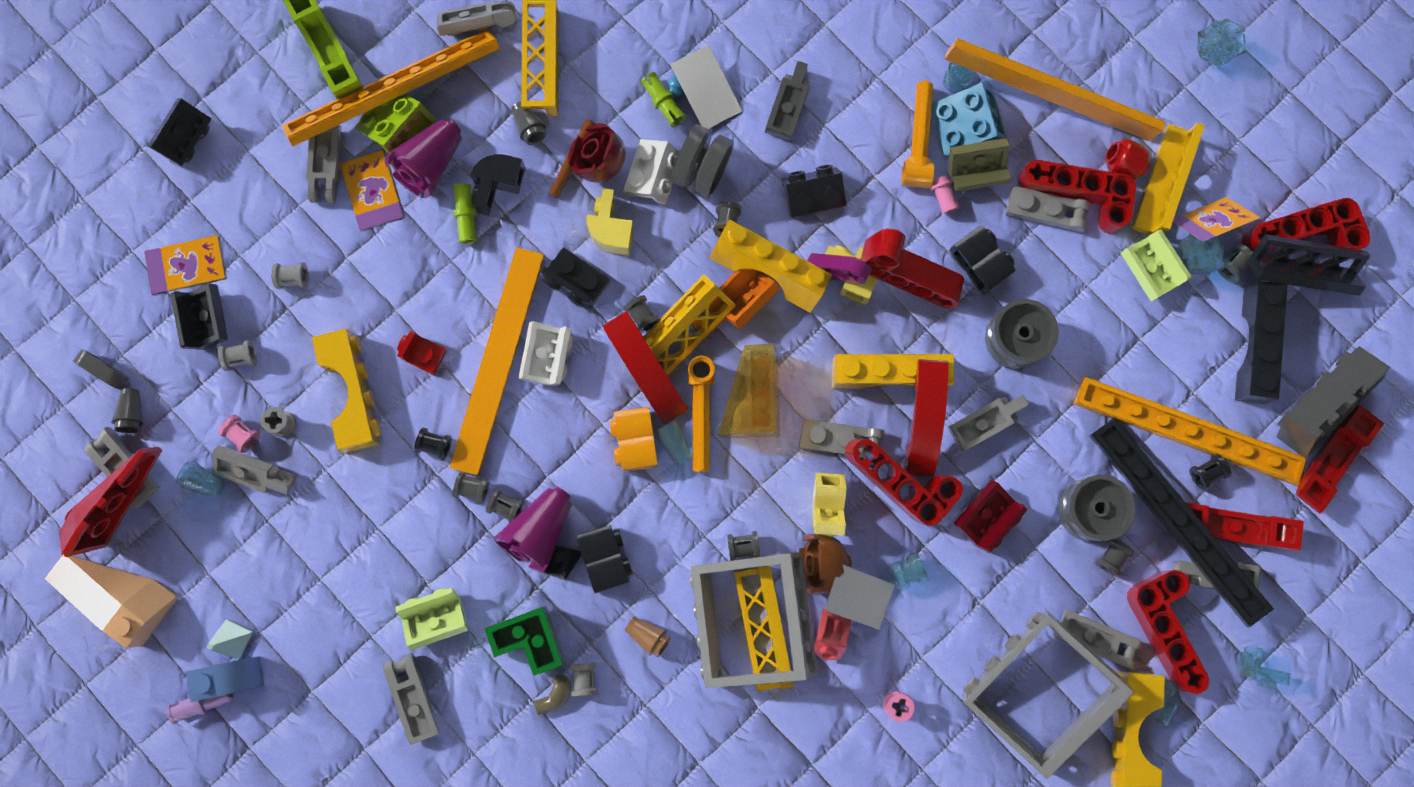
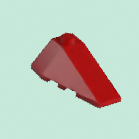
M161 448L139 449L67 512L64 518L65 522L59 531L61 554L63 556L70 557L107 547L163 451Z

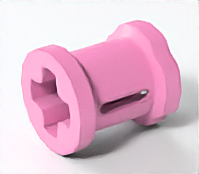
M236 414L229 417L218 431L219 435L224 438L227 437L237 445V450L240 453L250 450L260 437V433L257 430L249 429Z
M894 691L886 695L883 700V708L892 719L904 722L912 717L915 706L909 696ZM901 698V703L905 705L904 710H898L896 714L892 704L893 702L899 703Z

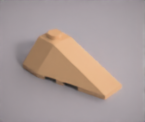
M62 555L45 578L100 630L125 648L142 647L179 597L155 579L131 574L124 570L114 569L75 556L65 557Z

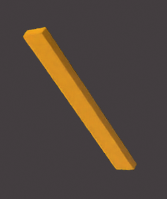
M485 29L283 124L282 128L293 147L500 49L494 36L488 29Z
M959 38L949 47L944 58L947 61L1147 141L1162 133L1165 128L1166 122Z
M518 247L515 249L451 460L450 469L476 476L480 475L543 265L544 254Z
M1088 377L1082 378L1073 404L1111 419L1115 417L1121 423L1209 455L1219 454L1228 462L1293 486L1299 485L1307 459L1299 454Z

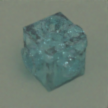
M1226 18L1222 21L1213 22L1209 27L1197 32V52L1199 57L1216 66L1223 65L1230 59L1246 52L1245 26Z
M1188 233V236L1178 243L1177 254L1191 275L1210 274L1224 266V246L1219 239V235L1202 242Z

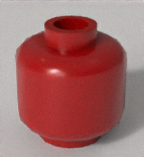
M1123 139L1113 143L1105 156L1109 172L1126 174L1134 180L1139 176H1144L1151 165L1149 150L1130 139Z

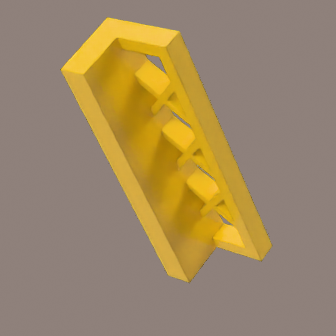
M522 0L521 107L522 109H545L547 116H559V8L557 0ZM529 7H545V15L536 23L529 17ZM544 24H545V31L541 28V26H543ZM536 31L545 38V42L537 49L529 44V38ZM538 58L544 63V69L535 77L528 70V65ZM528 76L532 79V81L529 84ZM537 84L544 91V100L528 101V92Z
M1196 123L1189 130L1172 124L1165 128L1131 229L1149 236L1159 229L1163 233L1170 230L1205 125Z
M704 274L643 336L657 360L661 362V366L667 376L736 306ZM719 296L725 302L724 305L717 312H709V305ZM694 320H702L701 328L696 333H689V325ZM682 341L681 349L677 353L668 354V348L673 342Z
M764 566L734 572L753 674L760 673L766 661L776 667L777 672L790 671L791 668L771 567ZM758 574L760 588L752 596L743 590L741 577ZM761 591L764 603L757 599ZM745 595L752 599L748 606L746 605ZM754 602L764 607L766 611V617L760 626L749 619L748 611ZM766 622H768L770 633L763 629ZM750 624L757 628L753 636ZM760 631L769 636L772 642V646L765 656L754 647V640ZM772 652H774L775 662L769 659ZM756 654H757L758 656H760L761 658H763V660L761 661V663L759 664V666H758ZM793 681L755 684L757 692L779 687L782 689L794 687Z

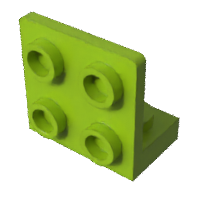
M403 94L365 112L356 124L355 129L381 145L389 153L436 123L437 120L419 101Z

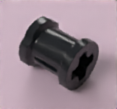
M422 427L415 441V453L426 452L438 456L439 460L444 461L451 447L452 436L437 435L429 432L428 428Z
M1214 454L1208 462L1201 466L1191 467L1189 473L1193 482L1201 490L1206 491L1210 488V484L1215 481L1230 477L1231 469L1221 455Z

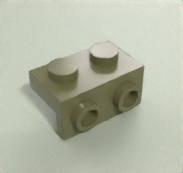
M1007 138L950 147L948 175L950 180L953 181L952 185L956 192L1011 182V176L1007 169L1010 148Z

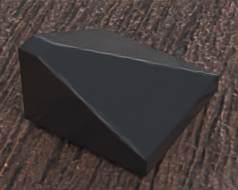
M556 546L549 565L543 574L567 579L580 559L581 551Z

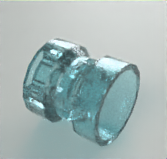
M950 62L943 76V84L948 91L956 94L970 86L976 72Z
M917 553L907 556L903 563L895 561L888 564L892 579L900 592L908 589L911 582L922 583L928 580L924 564Z

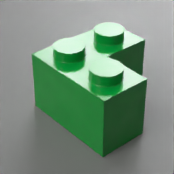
M547 606L484 628L494 658L523 647L533 676L566 664Z

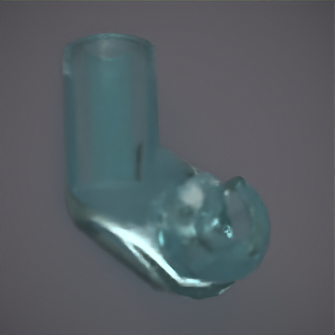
M1165 680L1164 707L1160 709L1155 718L1157 722L1168 728L1182 705L1176 685L1169 680Z

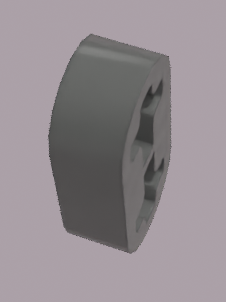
M81 349L73 360L75 364L118 390H121L129 380L127 375L84 349Z

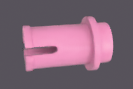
M947 175L934 179L931 191H935L942 214L960 208L951 187L953 181L949 180Z

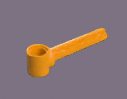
M927 80L918 82L916 87L911 157L904 161L901 185L931 189L934 177V163L928 158L933 83Z
M706 356L693 358L688 366V385L692 386V469L695 472H708L710 470V386L714 385L715 366L712 360ZM696 364H706L710 370L709 375L705 378L696 377L693 373V367Z

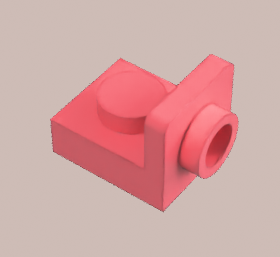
M823 608L814 643L815 654H819L821 658L826 660H841L847 647L851 620L825 611Z

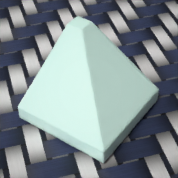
M226 619L209 642L207 648L240 660L254 631Z

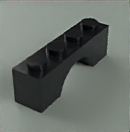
M1257 281L1244 288L1242 317L1247 320L1249 326V344L1245 360L1237 371L1235 400L1266 404L1279 399L1288 287L1286 284Z

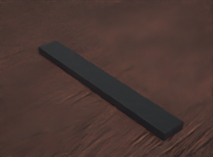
M1115 417L1090 435V438L1247 628L1274 610Z

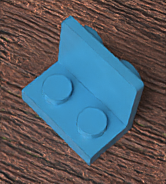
M983 82L932 103V114L943 153L947 157L950 155V147L1007 138L994 91Z

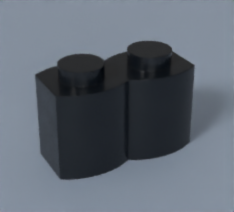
M980 225L955 243L949 251L959 266L967 273L975 287L985 295L1012 275L1016 269L1011 255L1006 251L1002 252L998 248L994 233Z
M608 525L576 536L594 594L629 582L628 576L633 575L628 557L622 559L619 547L624 546L619 529L613 530L612 526Z

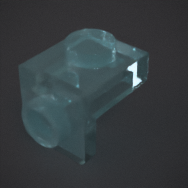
M1250 646L1244 647V651L1239 657L1240 676L1257 679V685L1276 689L1277 684L1289 686L1291 673L1261 667L1263 649Z

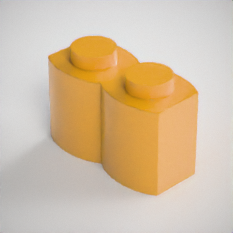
M649 407L614 412L615 419L609 421L612 437L618 438L619 448L614 449L616 466H622L623 472L658 467Z

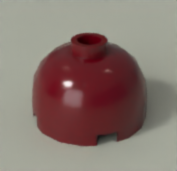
M597 123L585 129L589 133L583 138L578 136L574 140L569 151L568 163L573 167L572 171L588 182L603 183L609 181L620 172L625 162L626 150L623 140L614 130L606 124Z

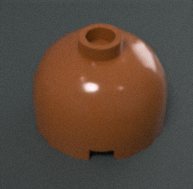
M807 534L802 540L807 541L805 548H799V553L802 552L805 579L808 586L807 593H830L835 577H840L844 573L843 565L852 566L851 558L847 555L846 549L838 539L821 534Z

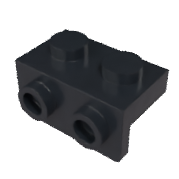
M822 165L816 167V171L809 173L794 171L789 173L787 178L781 179L782 185L785 187L791 218L847 206L842 172L837 167H833V165Z
M208 283L188 293L174 291L170 294L181 348L205 350L228 340L218 285Z

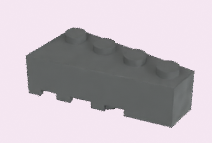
M1360 346L1351 354L1349 352L1344 353L1337 361V367L1331 373L1327 371L1316 384L1317 386L1311 392L1305 393L1297 405L1280 419L1277 424L1280 429L1276 437L1307 459L1385 378L1390 366Z

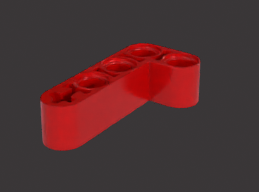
M1044 160L1029 162L1019 174V187L1074 200L1083 199L1091 204L1100 205L1098 225L1104 233L1115 234L1123 229L1132 219L1136 183L1129 175ZM1057 177L1064 178L1067 182V186L1061 185L1058 182ZM1085 182H1091L1095 187V191L1088 189ZM1114 186L1119 187L1123 191L1122 196L1115 192ZM1110 213L1116 214L1120 219V223L1114 222L1110 217Z
M1341 198L1263 222L1246 232L1242 237L1241 243L1254 252L1261 241L1259 238H1262L1265 234L1303 241L1326 234L1330 245L1361 250L1368 246L1371 236L1357 202L1350 198ZM1337 210L1342 214L1343 218L1338 215ZM1310 218L1315 221L1316 227L1311 223ZM1284 226L1288 228L1290 235L1284 231ZM1348 237L1353 241V245L1349 242ZM1270 245L1266 252L1278 249L1280 247Z
M890 228L882 229L865 240L860 260L871 266L872 271L869 276L940 307L957 308L959 306L964 277L955 271L904 249L906 240L904 233Z
M855 438L849 441L845 447V455L849 462L917 523L929 526L938 524L962 495L963 487L961 482L951 476L936 475L924 487L921 486L872 440ZM865 447L863 449L864 454L874 459L870 461L868 458L859 457L861 452L858 448ZM886 464L888 475L886 478L881 479L878 471L880 466ZM947 481L949 491L943 496L941 494V486ZM904 484H907L909 494L905 499H902L900 489ZM928 504L930 506V514L928 517L923 518L921 514L922 508Z
M1163 570L1129 588L1127 600L1175 688L1183 692L1200 694L1208 688L1209 676L1169 603L1188 592L1190 581L1182 571ZM1170 576L1175 580V588L1172 591L1166 585L1167 579ZM1143 590H1146L1150 596V600L1146 605L1140 599ZM1159 617L1165 623L1161 632L1155 626V622ZM1174 644L1179 648V655L1176 659H1173L1170 653Z

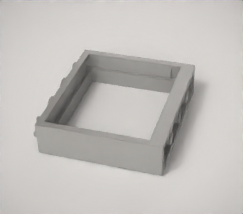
M802 552L691 566L690 584L694 590L695 598L693 613L698 624L697 645L701 650L702 659L700 673L704 680L705 688L801 681L818 677ZM780 564L794 670L722 676L710 573Z
M1044 609L1041 613L1035 612L1025 624L1027 628L1020 635L1016 633L1009 638L1004 645L1006 650L999 657L994 655L986 662L983 667L985 671L978 679L972 677L965 684L962 695L965 705L1048 779L1134 691L1129 683L1047 609ZM1049 625L1111 681L1112 684L1041 755L978 696Z

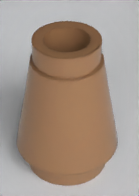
M635 616L625 628V632L649 656L653 654L659 657L671 640V637L666 634L667 630L638 619Z

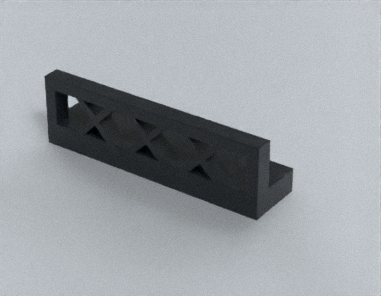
M1265 234L1247 263L1257 280L1360 296L1366 286L1358 276V273L1371 256L1364 250ZM1270 245L1281 248V250L1271 255H1264ZM1300 250H1304L1307 253L1296 259H1289V255ZM1326 254L1332 257L1322 263H1315L1314 261ZM1351 258L1355 259L1349 268L1340 267V263Z

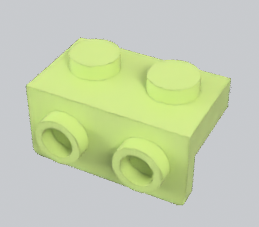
M1161 229L1121 252L1122 257L1150 301L1191 279V274Z
M454 588L438 589L431 595L409 599L404 604L396 607V613L402 619L406 645L410 650L468 631L462 599Z

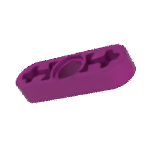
M811 253L807 259L808 262L832 274L830 280L864 284L872 271L869 264L855 257Z

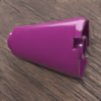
M441 119L390 151L384 157V163L386 167L391 164L395 170L392 176L403 187L415 195H418L420 192L425 193L423 198H428L434 192L462 140L461 129L455 122Z
M556 487L554 490L551 488L546 489L495 536L494 540H497V544L519 562L521 560L528 563L531 562L528 566L529 568L544 573L572 507V503L569 501L570 495L559 487Z

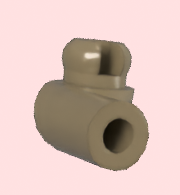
M557 675L552 681L554 686L550 695L534 701L538 715L561 708L566 704L572 690L571 683L566 675Z

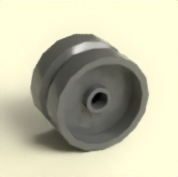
M695 124L680 150L673 169L671 183L687 188L695 180V193L709 199L716 190L733 150L734 140L718 135L710 144L711 130Z
M1030 299L1015 300L996 313L987 325L985 333L987 350L992 358L1004 367L1016 370L1029 368L1049 355L1056 346L1059 334L1057 320L1050 309L1039 301Z
M1101 474L1071 483L1063 491L1058 506L1061 524L1067 532L1075 538L1087 542L1108 541L1119 538L1129 530L1135 519L1136 511L1133 494L1125 483L1113 476Z

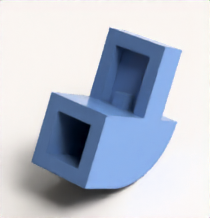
M259 656L186 671L190 702L264 686Z

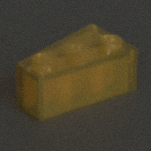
M775 344L744 345L735 374L734 385L730 398L727 400L726 411L717 433L722 439L780 436L778 350Z

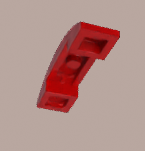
M628 311L602 325L619 356L664 425L689 410Z
M918 359L914 386L916 396L910 444H907L904 467L908 474L934 476L945 424L949 373L948 361Z
M1362 405L1357 406L1335 429L1317 452L1306 469L1295 495L1319 514L1323 513L1338 490L1335 487L1360 450L1371 444L1384 425V422Z
M1186 502L1217 540L1301 551L1304 521L1254 515Z

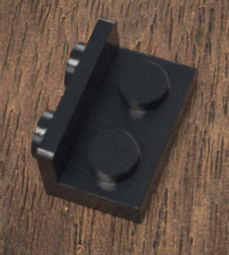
M177 98L147 147L167 158L172 164L182 167L184 163L187 164L194 156L195 149L193 148L199 139L202 140L209 132L210 126L208 124L212 118L182 98Z
M564 247L549 267L544 266L541 270L546 278L544 282L550 288L557 292L561 288L569 294L567 298L580 308L585 305L591 309L610 283L609 278Z

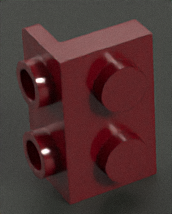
M991 480L953 524L974 546L987 553H991L1001 544L1007 533L1021 521L1022 516L1028 509L1023 504L1016 502L998 482Z

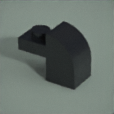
M493 154L484 157L476 163L470 176L474 184L479 185V187H474L471 201L474 203V207L479 214L490 215L496 190L519 194L526 169L521 158Z

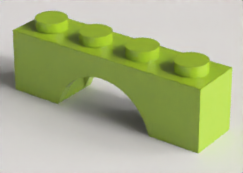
M283 0L293 21L320 66V71L334 96L338 99L364 87L318 1Z

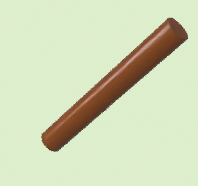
M586 119L578 136L583 138L589 133L585 129L595 123ZM569 153L548 192L550 196L556 199L559 198L573 170V167L568 163Z

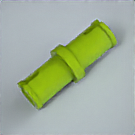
M655 72L648 73L646 76L650 81L643 77L640 83L653 99L652 104L656 109L661 110L672 128L679 126L680 123L677 119H680L683 123L686 116L673 100V93L670 90H666Z
M469 183L453 185L456 206L453 215L457 219L458 241L463 244L477 242L474 220L477 212L473 208L471 201L472 186Z

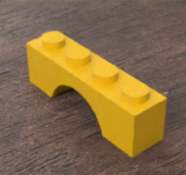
M730 219L709 256V259L733 272L740 269H754L769 275L782 287L785 300L811 313L822 297L832 276L827 271Z
M346 328L311 337L318 366L325 370L340 373L348 387L347 404L342 413L331 421L337 450L349 453L379 445L378 436H381L382 432L377 418L374 419L371 409L375 407V402L371 391H367L365 380H368V372L365 364L360 362L358 352H362L359 337Z
M835 354L832 359V389H862L882 385L914 387L918 359L948 361L949 388L955 383L954 354Z
M1118 671V674L1129 683L1134 693L1113 713L1116 739L1112 742L1115 771L1111 773V787H1162V770L1152 765L1144 757L1139 746L1138 736L1143 720L1151 712L1164 707L1165 676Z

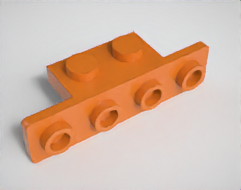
M740 269L735 271L719 288L736 306L705 338L724 320L741 329L780 290L778 284L769 278V275L758 270ZM717 296L709 305V312H717L725 302ZM694 320L691 323L696 331L701 328L702 320Z

